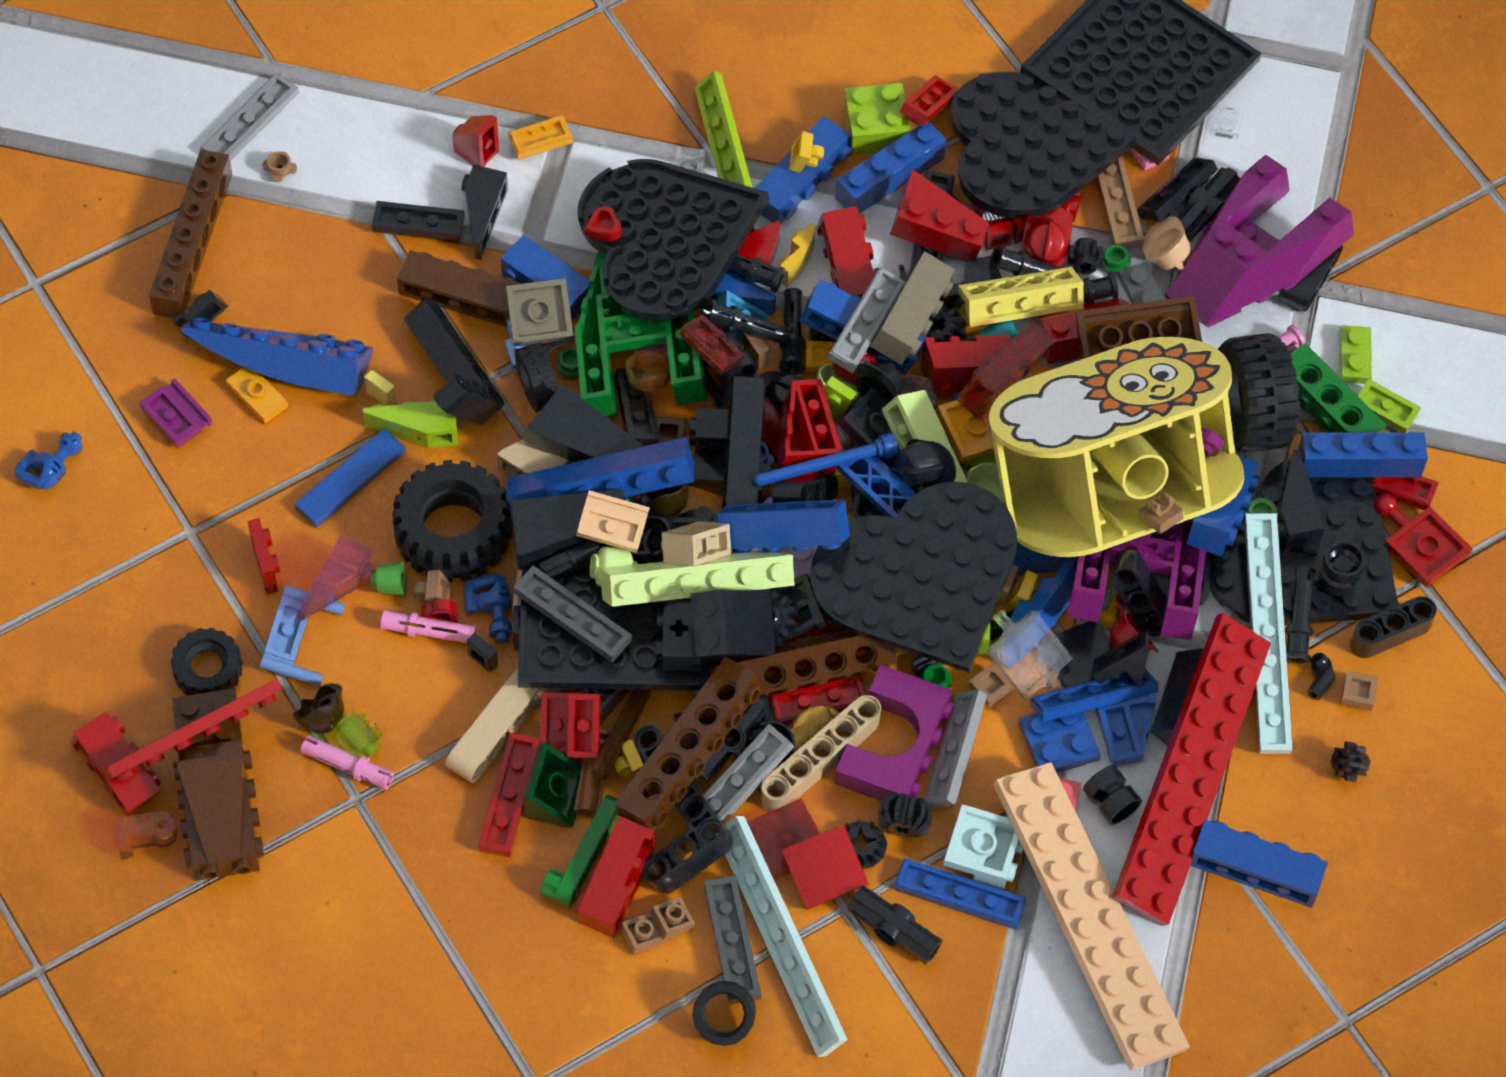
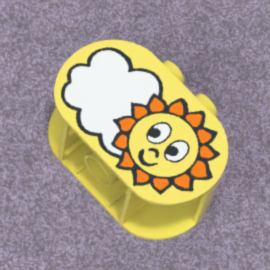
M1181 337L1147 338L1133 341L1023 379L1000 394L990 409L989 422L1002 501L1014 520L1017 542L1032 551L1049 556H1084L1156 532V530L1139 519V509L1148 504L1151 498L1154 500L1159 497L1163 490L1174 498V503L1183 509L1184 519L1178 523L1217 510L1232 501L1243 486L1244 469L1234 447L1228 391L1232 384V372L1227 358L1218 349L1198 340ZM1201 428L1209 429L1223 439V446L1217 456L1205 457Z

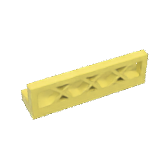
M1072 267L958 285V294L966 303V323L969 327L1083 308V280Z

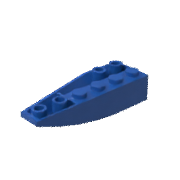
M193 318V320L182 326L183 334L207 349L245 368L291 384L353 396L361 389L373 351V347L364 346L362 341L352 339L346 340V342L335 340V336L329 334L311 336L242 327L230 323H211V320L206 318Z

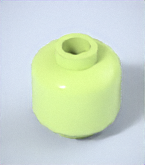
M602 547L591 557L590 577L594 578L596 584L602 587L601 568L637 565L638 563L633 561L631 552L628 550Z

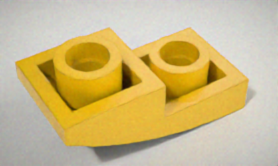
M812 222L806 228L799 229L794 233L791 238V254H787L779 264V267L785 268L782 284L787 288L801 274L812 254L816 225Z

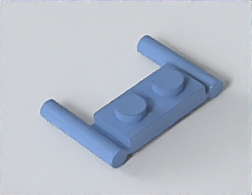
M285 585L259 667L320 687L323 674L293 664L311 607L313 606L342 616L345 604Z

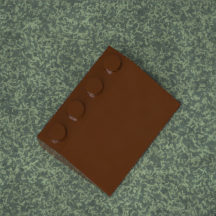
M1195 296L1082 310L1075 313L1079 360L1147 338L1181 337L1202 342Z

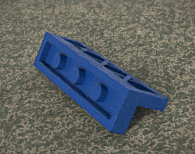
M876 455L837 466V470L886 517L896 519L898 514L893 510V503H898L901 510L904 504L916 494ZM852 465L859 474H855L849 467ZM871 485H872L880 494H876V493L871 489Z

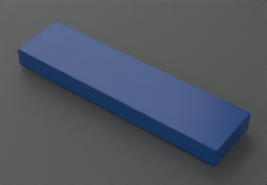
M384 428L297 501L295 509L317 528L406 453L405 446Z
M1145 668L1141 687L1136 684L1128 672H1125L1117 679H1109L1102 684L1094 680L1030 697V707L1042 722L1157 693L1159 692L1158 682Z
M907 858L903 859L894 884L895 891L1014 930L1018 927L1027 899L1026 897Z

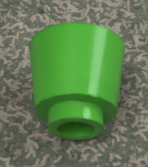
M403 561L377 566L376 570L371 571L372 589H377L378 593L405 596L407 577Z

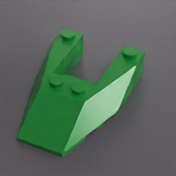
M597 252L588 282L590 286L587 296L582 301L580 319L575 324L581 399L605 417L617 416L611 353L667 344L671 385L677 406L707 401L694 311L682 317L658 322L638 319L624 313L614 305L607 294L602 275L606 255Z

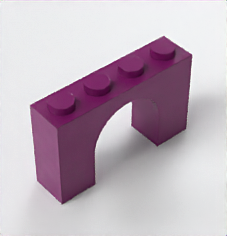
M880 664L869 690V695L878 699L882 710L906 719L913 726L917 734V741L907 752L892 757L880 756L847 744L835 771L834 784L882 801L884 796L891 793H904L917 797L921 788V783L917 782L921 773L927 774L932 761V756L928 755L932 746L938 747L943 734V729H940V725L943 719L949 720L954 707V703L950 702L951 690Z

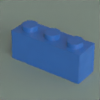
M525 235L501 257L503 277L512 278L521 284L566 278L571 320L582 310V301L587 296L590 286L588 283L589 279Z

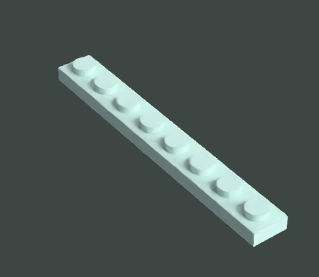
M1277 513L1246 514L1244 525L1251 630L1271 642L1255 687L1259 754H1291L1292 735Z
M736 816L726 824V827L732 834L733 845L725 856L733 874L736 875L738 885L817 1057H826L848 1039L745 817Z

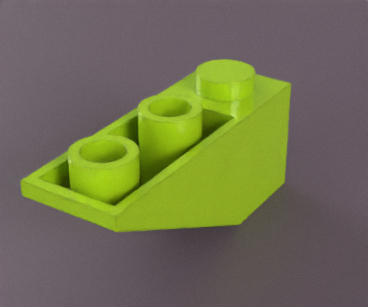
M435 400L418 403L407 401L402 404L388 406L377 404L369 408H363L366 428L378 432L385 428L396 438L428 449L459 446L456 417L443 411Z

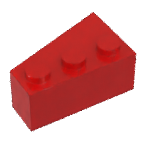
M821 379L792 380L782 405L777 469L843 451ZM837 466L800 476L834 475Z

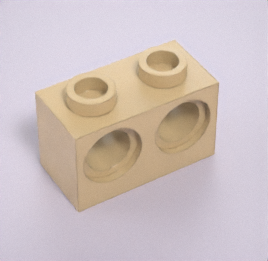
M698 521L663 532L661 548L664 564L697 566L731 555L730 524Z

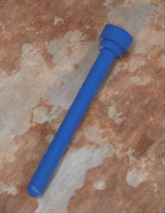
M892 432L879 435L878 439L873 440L872 444L757 474L754 476L753 482L757 486H763L875 455L878 458L883 457L884 459L895 457L898 453L896 439Z

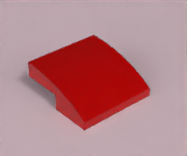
M541 693L540 742H546L567 757L597 758L600 753L601 694Z
M845 825L828 830L782 850L806 910L858 890L863 885H869Z

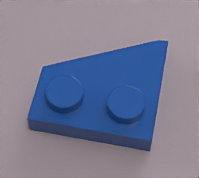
M1156 695L1134 698L1096 708V714L1111 765L1118 766L1143 760L1156 704Z

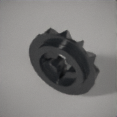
M860 819L856 822L845 824L852 844L857 842L859 834H862L864 841L870 842L866 844L864 854H861V849H859L857 844H853L862 868L866 869L878 864L883 859L887 849V840L883 829H879L872 821L868 823L862 822Z

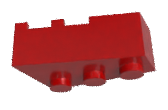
M912 169L903 189L890 235L966 262L967 260L976 259L989 222Z
M857 206L824 212L816 226L818 236L823 235L826 248H823V254L825 259L829 258L832 282L839 289L862 298L877 270L873 271L870 261L874 259L872 245L870 242L866 243L863 233L867 230L865 217L863 214H859Z
M1010 335L975 336V341H960L959 336H953L949 338V342H935L933 337H925L921 370L930 398H946L958 392L971 391L1017 380L1019 362Z
M104 712L73 733L71 745L76 751L78 749L82 751L89 761L87 766L92 772L96 771L104 783L103 786L127 817L159 795L161 790L158 786L161 785V781L152 768L146 770L142 763L134 767L136 774L121 782L118 781L117 777L109 781L107 780L102 769L138 751L139 748L134 742L128 744L122 735L125 729L116 716L110 718L108 713Z
M619 816L601 859L590 875V884L586 893L582 892L577 900L575 910H578V923L614 938L644 879L643 867L645 862L655 855L654 830Z

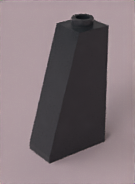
M563 384L527 427L522 437L524 442L572 462L644 447V445Z
M623 489L597 492L624 500ZM588 493L511 500L518 570L538 565L547 559L563 553L566 547L571 549L589 541V539L576 536Z

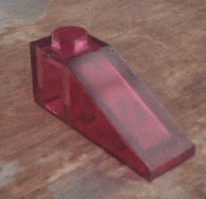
M341 534L305 596L297 618L303 621L356 590L361 579L367 581L375 564L370 562L374 550Z

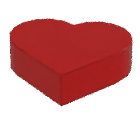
M602 206L593 212L584 232L586 237L612 242L620 238L622 228L620 221L616 219L614 210L611 207Z
M435 599L433 603L422 605L421 617L458 623L459 613L457 604L454 601Z

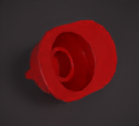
M1062 207L1039 217L1031 218V214H1029L1025 222L1021 251L1027 252L1030 258L1061 267L1067 258L1072 234V221L1069 214Z
M1120 595L1116 596V601L1121 615L1110 630V643L1113 648L1142 632ZM1149 638V651L1153 649L1158 653L1159 650Z

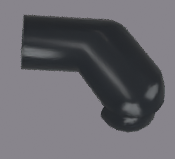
M1321 652L1311 657V668L1315 681L1308 688L1307 693L1315 700H1320L1335 680L1332 663L1326 654Z

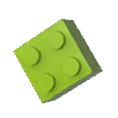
M902 83L845 88L843 109L847 132L851 134V156L876 154L911 131L907 116L899 112L905 102Z

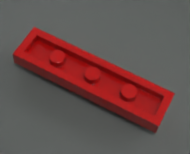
M509 733L479 842L480 852L511 857L524 809L523 798L539 749L540 738Z

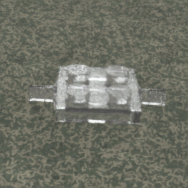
M1004 610L999 611L998 615L995 614L993 619L1004 632L1000 639L990 646L986 652L1014 685L1019 694L1024 699H1028L1038 689L1046 686L1050 691L1063 689L1064 687L1057 680V677L1062 668L1073 657L1038 612L1031 610L1016 623L1010 620Z

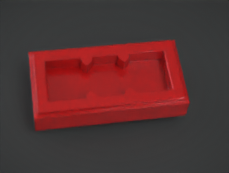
M1423 476L1375 477L1371 488L1378 494L1389 493L1397 501L1426 510L1431 505L1439 482Z

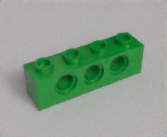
M1306 343L1290 353L1293 359L1292 364L1297 374L1296 381L1299 386L1298 400L1300 401V407L1304 411H1308L1316 419L1317 424L1323 431H1328L1329 433L1385 432L1387 425ZM1303 380H1308L1312 383H1306ZM1323 401H1329V402H1331L1332 404H1327V403H1325V402H1323ZM1344 421L1350 422L1353 425L1345 424Z

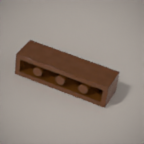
M412 250L409 251L397 278L399 295L419 301L429 297L442 308L508 327L506 320L510 319L506 286L521 284L509 277L501 278L491 275L482 269L468 268L456 261H445L435 258L429 253H418Z

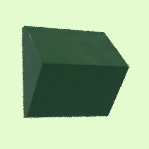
M540 742L523 798L524 815L528 819L571 828L577 814L574 812L582 766L546 742Z

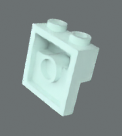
M962 804L943 865L974 874L973 880L1004 889L1006 881L1013 882L1018 864L1014 863L1013 859L1015 852L1022 854L1023 847L1009 818Z

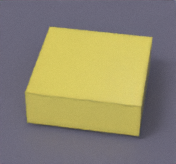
M371 370L364 377L366 392L385 406L393 405L396 402L394 385L374 370Z

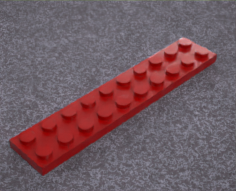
M1224 613L1217 614L1112 895L1116 900L1161 926L1169 925L1193 860L1192 855L1203 823L1208 819L1271 642Z

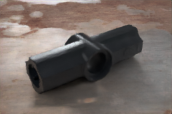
M1221 167L1204 187L1199 186L1190 196L1184 210L1177 216L1183 225L1189 242L1211 221L1240 180L1237 172L1230 167Z
M758 698L754 704H750L743 713L741 722L734 728L735 738L733 741L723 743L721 749L717 753H713L706 762L701 776L707 781L714 777L734 752L739 751L744 746L746 737L770 710L761 699Z
M864 885L856 891L847 905V910L871 926L875 934L884 943L892 947L898 945L925 965L934 958L942 945L943 940L917 923L914 915L908 909L897 903L891 905Z

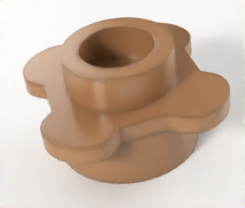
M274 152L262 163L263 169L271 174V179L274 182H281L287 175L297 172V165L291 163L290 157L286 152Z

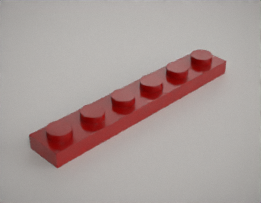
M276 678L102 770L108 781L117 777L118 781L121 782L136 774L135 766L145 762L147 767L165 759L162 752L172 747L178 752L193 744L191 737L202 732L205 738L220 730L219 723L227 718H230L231 722L234 723L249 715L247 708L258 703L259 707L262 708L276 701L275 693L283 689Z

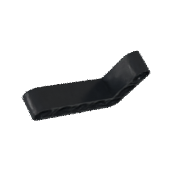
M425 297L404 319L446 381L433 394V398L437 405L447 414L484 425L505 405V402L440 306L431 298Z
M732 375L721 390L720 409H728L722 509L726 505L757 504L758 486L754 484L753 478L759 474L764 398L763 378Z
M653 725L641 727L634 736V743L645 761H647L665 737ZM653 741H656V743L649 748L650 744ZM678 769L671 770L668 774L675 773ZM695 778L688 786L685 797L675 804V807L690 829L649 858L643 867L644 877L663 894H669L677 890L724 856L733 845L732 834ZM703 809L702 813L699 816L695 817V814L699 810ZM719 833L714 840L710 841L714 834ZM689 852H692V855L688 859L684 860L685 856ZM666 870L665 875L662 878L658 879V876L661 874V872Z

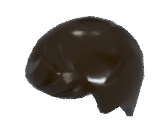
M688 484L640 494L641 501L644 506L649 507V512L655 516L675 517L687 506L689 499Z
M334 683L322 685L314 699H302L300 710L293 713V718L298 724L313 733L326 734L333 731L340 723L344 714L343 687Z

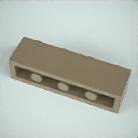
M924 251L870 347L902 365L908 355L914 357L922 344V341L918 340L919 335L923 338L925 337L933 323L929 320V317L935 318L944 303L939 300L940 297L946 298L954 285L950 279L955 269Z

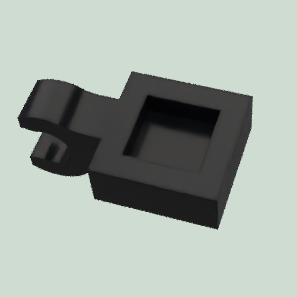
M209 289L206 293L199 295L195 299L194 304L187 309L190 313H180L174 317L172 322L178 327L182 326L185 322L188 323L193 318H206L212 322L228 305L223 298Z

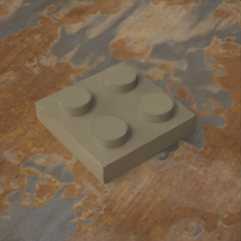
M566 278L506 286L514 347L531 345L537 342L547 343L574 339Z

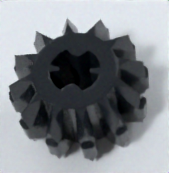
M944 304L935 318L929 317V320L933 323L926 337H933L935 342H949V338L953 336H959L960 340L968 338L967 332L964 330L967 328V323L957 309L953 308L951 310Z
M891 793L884 796L882 803L879 805L878 825L887 832L897 834V836L903 835L907 838L910 836L921 837L927 834L931 826L932 805L925 802L923 798H917L914 795Z

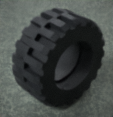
M1270 333L1228 338L1221 344L1218 350L1227 358L1231 366L1232 384L1228 391L1235 449L1242 453L1284 448L1293 440L1297 433L1296 426L1299 424L1298 410L1300 409V401L1298 400L1299 386L1296 381L1297 374L1292 364L1291 354L1287 352L1286 344L1279 337Z
M443 460V464L437 466L435 463L426 465L425 471L417 470L411 474V482L404 481L399 488L400 494L395 496L393 503L394 511L392 512L397 547L400 548V554L406 562H411V568L418 573L424 570L426 577L428 571L440 570L450 582H453V578H461V581L471 580L470 575L476 573L478 576H481L487 572L488 565L494 567L500 561V554L506 553L512 534L510 505L506 499L505 488L500 486V480L494 474L487 476V469L480 465L473 468L470 462L462 460L460 464H453L452 460ZM449 505L468 507L481 517L480 522L473 530L456 537L437 535L424 526L425 520L432 512Z

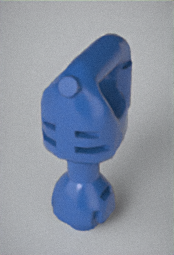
M76 432L71 434L63 433L59 439V449L54 455L43 451L38 454L34 450H29L15 467L14 474L16 479L36 489L47 490L52 488L66 472L65 465L63 464L66 458L76 455L82 450L83 445L80 442L82 437ZM33 469L40 473L41 476L39 477L27 471Z
M489 574L473 578L465 584L463 590L465 611L467 614L492 612L493 621L489 626V637L496 638L497 643L508 642V637L512 635V624L505 618V610L511 606L510 589L506 582L507 578L503 574ZM492 587L489 591L476 594V590Z

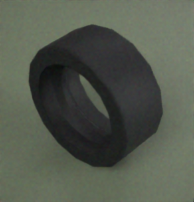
M725 980L715 982L703 989L694 1003L692 1013L694 1026L701 1037L712 1044L721 1046L736 1044L747 1036L754 1025L756 1007L754 999L748 990L738 983ZM719 994H729L737 998L742 1004L744 1011L743 1021L739 1027L726 1033L718 1032L711 1028L705 1017L707 1003L711 998Z

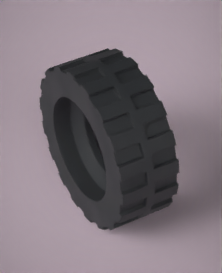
M539 342L516 349L514 353L524 392L535 413L540 412L558 390L552 365L545 349Z
M200 628L194 632L190 631L183 639L180 638L177 646L173 648V657L171 658L172 671L177 686L183 690L184 694L194 695L227 690L238 685L239 677L242 676L243 672L238 645L235 644L234 639L226 635V632L222 630L217 631L215 628ZM203 651L217 653L222 659L221 670L216 675L208 678L196 675L191 668V663L198 653Z

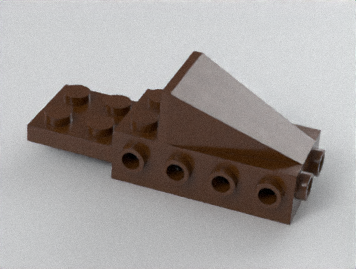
M235 688L172 698L176 730L236 700ZM227 718L219 723L220 730L205 738L202 732L191 737L193 744L178 751L179 761L173 762L175 780H181L182 790H177L179 810L185 809L186 819H180L182 837L189 840V848L184 849L186 868L192 867L196 881L260 871L258 857L264 856L262 838L255 835V827H260L258 808H252L251 798H256L254 779H248L247 770L253 769L250 750L244 751L240 719L232 723L230 718Z

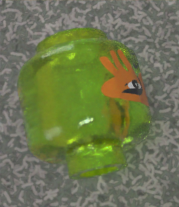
M352 711L341 719L335 727L338 730L335 735L336 741L351 755L358 757L364 755L370 758L381 748L378 742L382 737V731L365 712L356 714Z

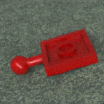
M1382 493L1375 498L1373 506L1376 512L1381 514L1382 517H1389L1400 528V530L1385 541L1388 551L1426 588L1471 554L1473 548L1430 506L1410 521L1398 509V502L1393 495Z

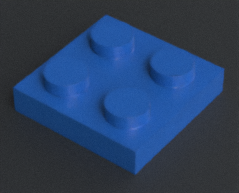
M1083 712L1042 722L1037 714L1019 718V727L1036 767L1051 762L1056 773H1060L1100 760L1101 754Z

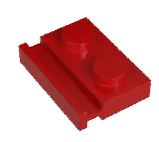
M260 518L249 520L247 523L251 543L266 595L278 592L275 573L281 571L276 554L270 555L268 547L273 546L269 528L262 529Z

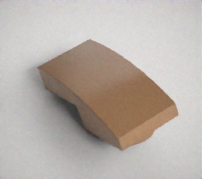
M682 897L653 906L650 913L621 922L619 929L632 955H636L683 934L693 928L695 922Z

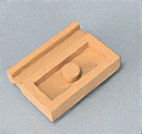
M589 490L576 536L637 553L649 507Z

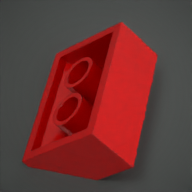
M1121 298L1084 304L1082 309L1035 316L1034 321L1047 363L1052 364L1079 359L1076 311L1127 305L1130 303Z

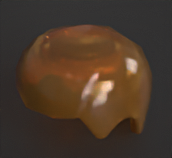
M643 351L633 354L625 361L627 380L631 387L638 391L656 392L665 388L671 379L669 359L664 353Z

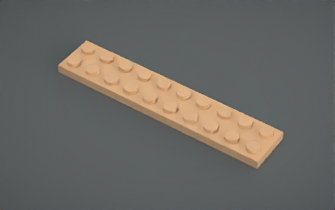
M1050 762L996 779L993 787L1129 1070L1132 1071L1186 1052L1190 1047L1120 902L1112 897L1114 890L1052 763Z

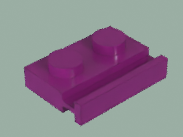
M175 378L171 380L169 385L166 387L163 385L139 402L142 411L176 448H179L202 432L201 429L205 426L212 425L211 417Z

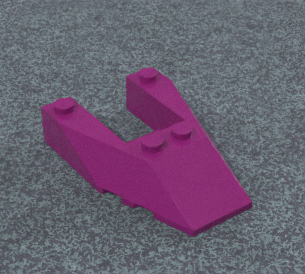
M1265 154L1245 171L1208 223L1184 262V268L1179 270L1165 293V297L1172 299L1195 296L1199 322L1206 327L1213 326L1240 313L1242 307L1253 302L1262 303L1269 299L1270 294L1283 288L1286 291L1293 288L1354 235L1352 212L1329 197L1281 240L1276 239L1253 223L1290 191L1287 168Z
M1189 519L1175 524L1161 534L1156 531L1093 554L1078 556L1067 617L1099 622L1109 564L1115 563L1116 555L1120 551L1130 549L1135 550L1143 557L1151 572L1168 575L1160 635L1191 641L1199 612L1206 554L1205 550L1187 544L1193 524L1192 520Z

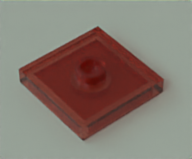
M802 798L747 822L774 880L791 873L782 850L820 834Z

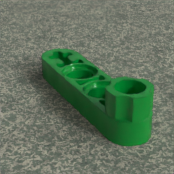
M611 795L605 796L565 874L551 868L543 880L540 889L541 896L568 908L573 905L619 816L614 805L618 798Z

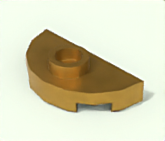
M818 706L810 707L798 714L790 726L795 741L794 753L840 713L834 708Z

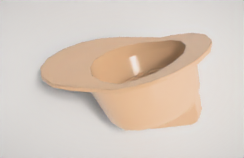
M1170 216L1157 222L1149 229L1144 236L1142 249L1146 260L1153 262L1162 270H1170L1175 267L1182 270L1184 268L1183 261L1191 252V244L1185 235L1181 221L1177 217Z

